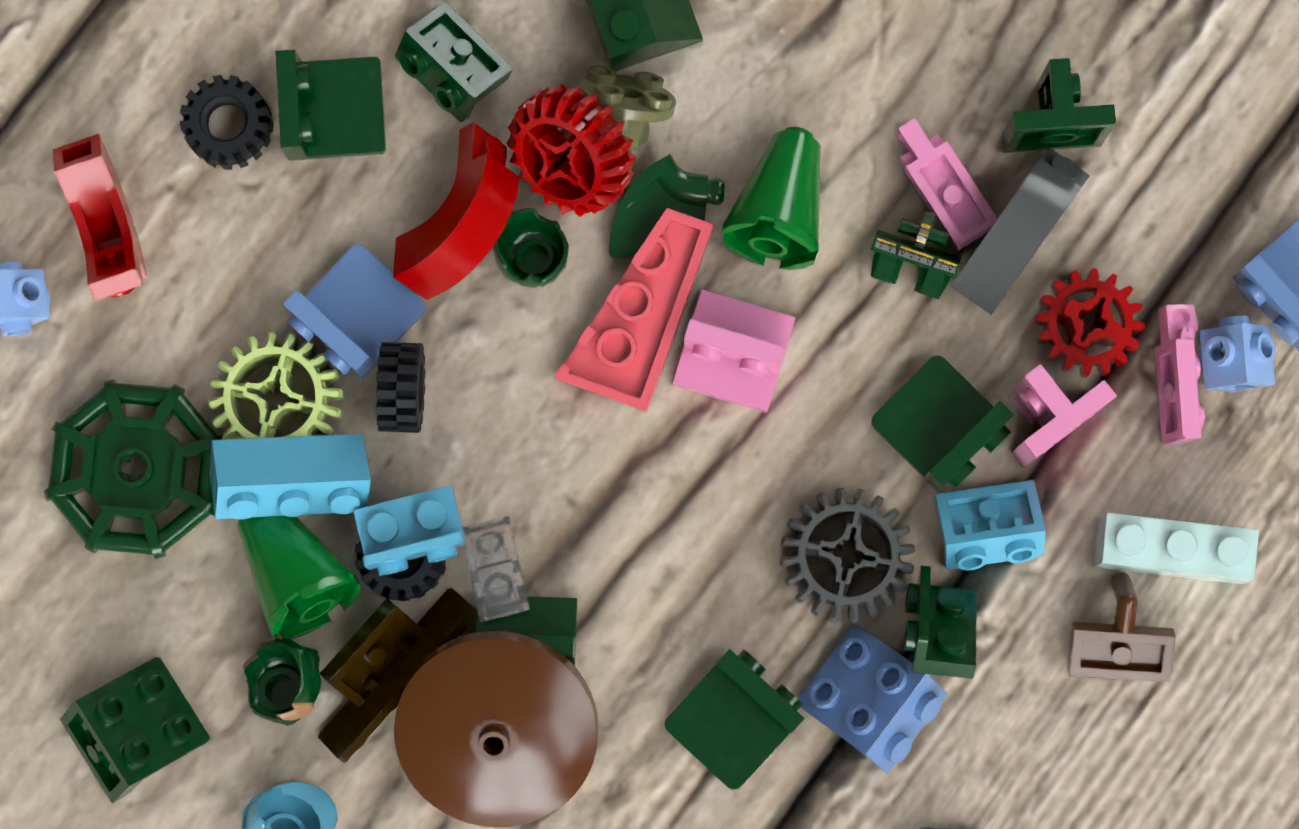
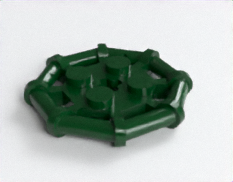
M115 379L105 381L104 387L63 421L60 423L55 421L51 429L55 434L48 488L44 490L46 501L53 502L83 539L86 550L92 553H96L98 550L148 554L153 555L155 559L166 556V551L209 515L215 516L209 473L212 440H222L223 436H218L184 395V388L176 384L171 388L117 383ZM125 404L158 406L153 419L126 417ZM109 409L113 420L107 424L108 427L101 433L89 438L80 432ZM174 414L196 441L181 446L177 438L166 428V424ZM75 444L84 448L81 478L70 479L73 445ZM138 454L140 455L141 463L147 465V471L145 474L139 475L138 481L130 482L129 474L122 472L121 467L123 463H130L132 456ZM201 456L196 494L191 490L183 488L187 458ZM86 490L93 496L99 507L103 510L95 521L91 519L74 495ZM179 498L190 505L165 527L160 529L155 516L161 511L167 510L173 504V501ZM115 517L142 519L144 534L110 530Z

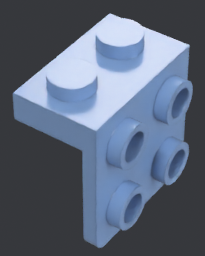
M1298 220L1232 278L1239 284L1238 289L1242 296L1251 305L1260 308L1272 321L1271 325L1278 336L1287 344L1294 345L1299 351Z
M362 245L352 246L305 297L296 289L283 303L292 314L287 323L308 342L316 336L329 348L323 356L343 375L352 369L362 379L377 365L381 343L398 342L426 311L424 301L411 289L394 279L393 273Z
M855 626L847 631L799 695L798 699L803 703L801 708L846 740L873 764L888 774L895 764L901 762L908 755L912 741L923 726L937 716L941 709L942 701L948 693L929 674L912 672L911 661L861 627Z

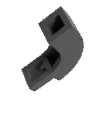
M1049 148L988 231L951 287L992 315L1090 175L1077 167L1069 158L1061 156Z

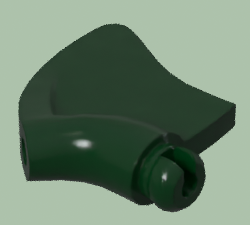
M671 154L653 163L633 180L617 207L610 234L609 254L611 257L619 259L637 253L666 208L705 221L707 203L720 205L724 202L725 182L720 178L708 179V175L683 171Z

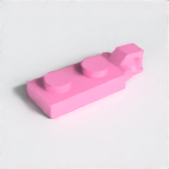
M915 118L897 128L898 131L895 134L907 152L899 158L905 168L904 171L931 213L935 214L934 218L943 232L949 233L948 239L956 252L987 234L998 218L948 141L943 142L938 134L928 139Z
M1170 304L1158 308L1161 345L1155 347L1161 440L1164 445H1182L1202 438L1201 430L1205 420L1204 409L1198 398L1197 385L1201 372V363L1199 356L1195 353L1194 333L1199 327L1194 305Z

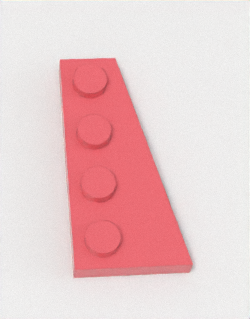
M666 208L632 259L631 265L605 299L606 302L590 326H587L577 341L578 344L553 378L648 412L713 233L714 224Z

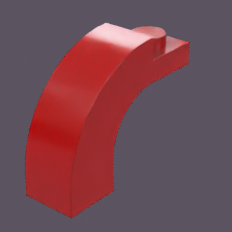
M475 122L459 130L456 177L444 203L427 221L396 237L393 278L425 300H429L450 289L479 265L500 237L516 201L520 177L506 167L507 146Z
M100 134L53 149L54 172L68 201L81 237L86 260L87 283L94 300L97 301L106 297L117 298L130 293L135 287L143 285L142 279L147 277L142 249L125 195Z

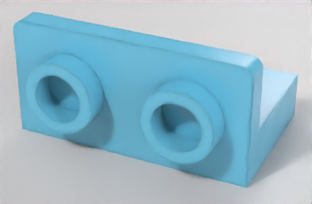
M1034 480L935 494V507L944 544V564L947 570L958 568L967 571L976 570L985 564L1006 561L1024 563L1044 555L1046 528Z
M452 485L353 510L364 553L362 557L364 567L369 570L377 568L379 576L404 571L409 568L407 560L426 555L428 563L458 556L456 548L467 545Z

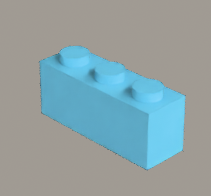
M363 434L212 440L209 473L215 519H248L251 517L270 516L297 517L300 515L330 513L349 514L355 509L367 507L371 478Z

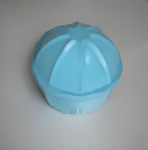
M300 781L280 784L263 791L250 800L242 813V829H335L338 821L336 805L330 796L319 787Z

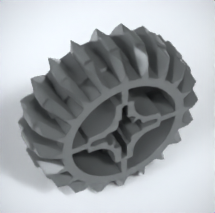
M844 488L836 489V504L830 505L827 496L823 492L817 494L816 501L820 508V511L817 513L810 505L803 503L799 510L808 520L806 524L792 518L787 523V527L791 531L799 534L798 539L783 537L780 543L786 549L795 550L794 556H785L780 558L779 561L781 567L796 566L797 573L785 578L786 586H793L801 581L805 587L796 595L795 600L798 603H802L810 594L818 599L810 611L815 616L822 611L824 604L832 606L829 620L834 623L840 618L841 608H848V618L852 624L859 622L860 614L858 607L864 606L867 615L871 619L876 618L879 615L878 608L874 602L876 599H879L884 606L891 608L896 602L887 589L891 587L903 593L908 588V585L903 580L896 577L897 572L903 574H912L914 572V565L900 561V555L914 553L915 545L909 543L899 545L898 538L904 537L910 532L909 526L901 525L893 530L889 523L897 518L899 511L893 508L889 510L885 517L881 516L877 511L882 506L884 499L879 495L874 498L870 508L862 505L865 498V490L863 489L856 490L853 503H846ZM836 516H847L846 526L840 539L835 541L821 540V542L808 539L812 531L825 520ZM862 519L869 522L879 531L886 544L888 556L879 555V552L869 550L861 540ZM852 531L851 544L853 545V553L860 555L862 560L859 565L854 561L852 562V569H847L842 581L843 567H841V558L834 556V553L831 552L836 546L841 550L844 547L843 543L849 540L850 532ZM806 555L823 560L832 567L834 572L832 593L822 588L812 577L807 566ZM874 569L885 571L881 582L873 590L863 595L847 597L851 578L856 571H873Z

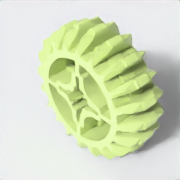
M268 332L266 347L262 348L258 339L255 336H251L247 339L251 350L250 353L245 355L237 346L230 350L231 354L238 360L233 367L227 362H219L217 367L224 374L228 375L226 381L212 379L210 387L218 392H223V397L210 399L208 405L214 410H225L224 413L212 420L213 425L217 429L231 426L223 435L222 440L275 437L276 431L280 432L284 420L294 414L304 416L309 414L310 416L298 430L283 437L315 436L319 430L325 435L335 434V430L329 424L324 423L326 417L340 419L343 412L335 406H330L329 401L343 399L344 392L339 388L327 387L340 379V375L336 369L321 372L328 365L329 361L323 356L324 353L318 354L311 359L316 347L313 342H304L296 351L298 341L295 334L288 333L282 347H280L277 334L275 332ZM278 361L277 366L272 367V371L265 381L260 383L246 382L244 384L246 378L255 369L266 363ZM294 363L309 372L314 383L315 400L305 398L303 395L294 392V376L291 374ZM280 388V391L294 403L286 402L283 407L278 404L279 409L273 410V407L259 395L267 397L269 392L272 391L275 394L274 389ZM238 398L258 405L260 410L258 422L262 425L259 436L251 433L244 425L239 413Z

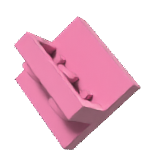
M701 289L693 318L689 320L685 333L684 347L673 380V386L767 413L796 317Z
M1040 364L1025 375L1014 387L1013 391L1018 396L1014 400V404L1021 415L1030 424L1037 421L1042 428L1024 440L1012 454L1025 468L1104 408L1117 395L1104 380L1072 404Z

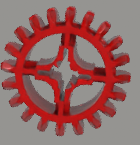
M563 84L551 89L546 87L544 90L537 91L518 107V111L514 114L515 117L507 127L511 135L506 145L514 151L509 162L520 167V179L527 180L532 186L530 195L540 193L544 197L545 207L557 203L562 215L569 211H574L576 215L581 217L590 212L596 214L598 211L604 210L611 202L614 203L622 196L623 190L630 183L634 175L631 168L637 157L629 151L634 139L622 134L621 131L625 122L614 120L610 115L612 106L603 108L598 104L597 93L585 97L580 86L570 88L569 90Z

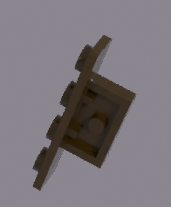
M448 588L420 621L416 623L386 598L320 672V675L331 686L349 699L319 733L318 738L341 762H347L365 744L367 738L390 712L397 708L402 690L417 665L436 648L460 636L476 617L478 611L453 588Z

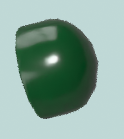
M525 208L511 212L504 230L493 246L496 265L506 278L521 286L536 288L537 286L544 287L554 282L564 271L567 265L569 244L557 221H552L539 215L534 208Z

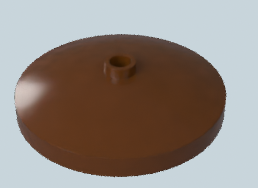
M484 631L461 636L443 644L417 665L409 676L398 702L394 722V739L397 755L407 778L419 794L435 808L469 824L484 827H512L531 823L548 816L567 803L580 789L591 770L597 750L598 715L596 704L586 681L576 667L560 652L526 635L503 631ZM492 737H498L501 740H494Z

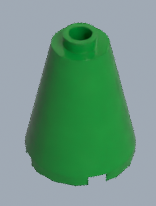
M788 127L783 131L776 132L770 140L722 226L721 234H724L722 242L725 247L737 256L763 266L765 258L781 260L779 269L785 270L804 269L814 264L819 251L821 146L814 139L811 132L800 127Z
M270 516L239 519L237 526L267 627L275 638L279 633L282 639L291 640L325 626L331 622L327 614L339 604L344 611L347 610L360 595L361 584L356 576L298 517Z

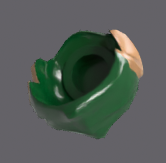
M277 638L272 641L259 643L255 654L243 665L248 684V702L253 713L266 720L286 726L296 723L302 717L309 714L315 707L314 703L321 689L320 656H318V651L285 638Z

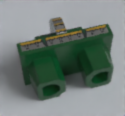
M925 211L921 224L905 218L901 220L898 232L915 237V241L877 229L871 246V250L875 251L872 260L871 277L895 284L902 263L905 261L922 267L914 291L939 299L950 277L956 279L961 265V257L925 245L927 241L945 247L949 233L931 228L935 214Z

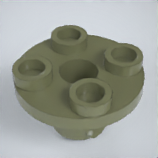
M593 65L588 67L587 75L579 83L585 97L597 93L598 104L603 108L612 106L610 115L614 120L625 122L621 131L622 134L634 139L629 151L636 150L640 144H645L648 140L650 129L648 122L668 120L675 111V97L669 91L662 88L664 79L653 73L637 72L635 77L617 74L616 71L605 66Z

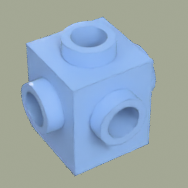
M21 262L0 263V329L2 335L18 336L32 332L31 325L50 318V293L45 284L44 270L23 269Z
M1232 316L1219 319V327L1200 330L1201 347L1199 359L1203 368L1205 390L1237 392L1275 385L1273 365L1275 345L1271 337L1270 326L1250 324L1248 316Z

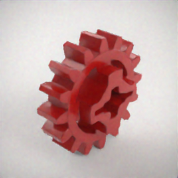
M1096 268L1090 270L1086 280H1082L1077 270H1074L1068 275V286L1058 279L1051 285L1056 298L1050 295H1043L1040 299L1039 304L1048 311L1047 313L1037 314L1034 318V323L1046 328L1044 332L1038 335L1036 340L1037 343L1049 342L1052 348L1046 355L1048 361L1055 359L1057 356L1064 359L1061 371L1066 373L1075 364L1080 366L1081 378H1087L1091 373L1092 366H1096L1101 376H1105L1110 372V360L1119 367H1122L1128 361L1123 349L1135 352L1139 348L1140 343L1131 335L1140 333L1145 329V323L1133 320V316L1143 307L1141 303H1128L1126 298L1133 291L1131 286H1127L1120 291L1114 287L1117 281L1116 274L1112 273L1103 282L1099 281V273ZM1076 293H1094L1091 299L1080 303L1073 299L1067 300L1068 297ZM1111 302L1120 315L1121 324L1114 321L1110 309ZM1098 306L1094 315L1096 317L1094 325L1097 328L1088 333L1081 341L1080 338L1084 332L1082 330L1084 326L1082 319ZM1057 322L1065 326L1069 338L1067 344L1060 336ZM1096 344L1113 347L1097 355L1084 354L1089 346Z

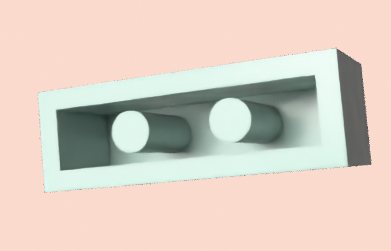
M1106 513L1098 518L1093 567L1245 584L1255 580L1259 530Z

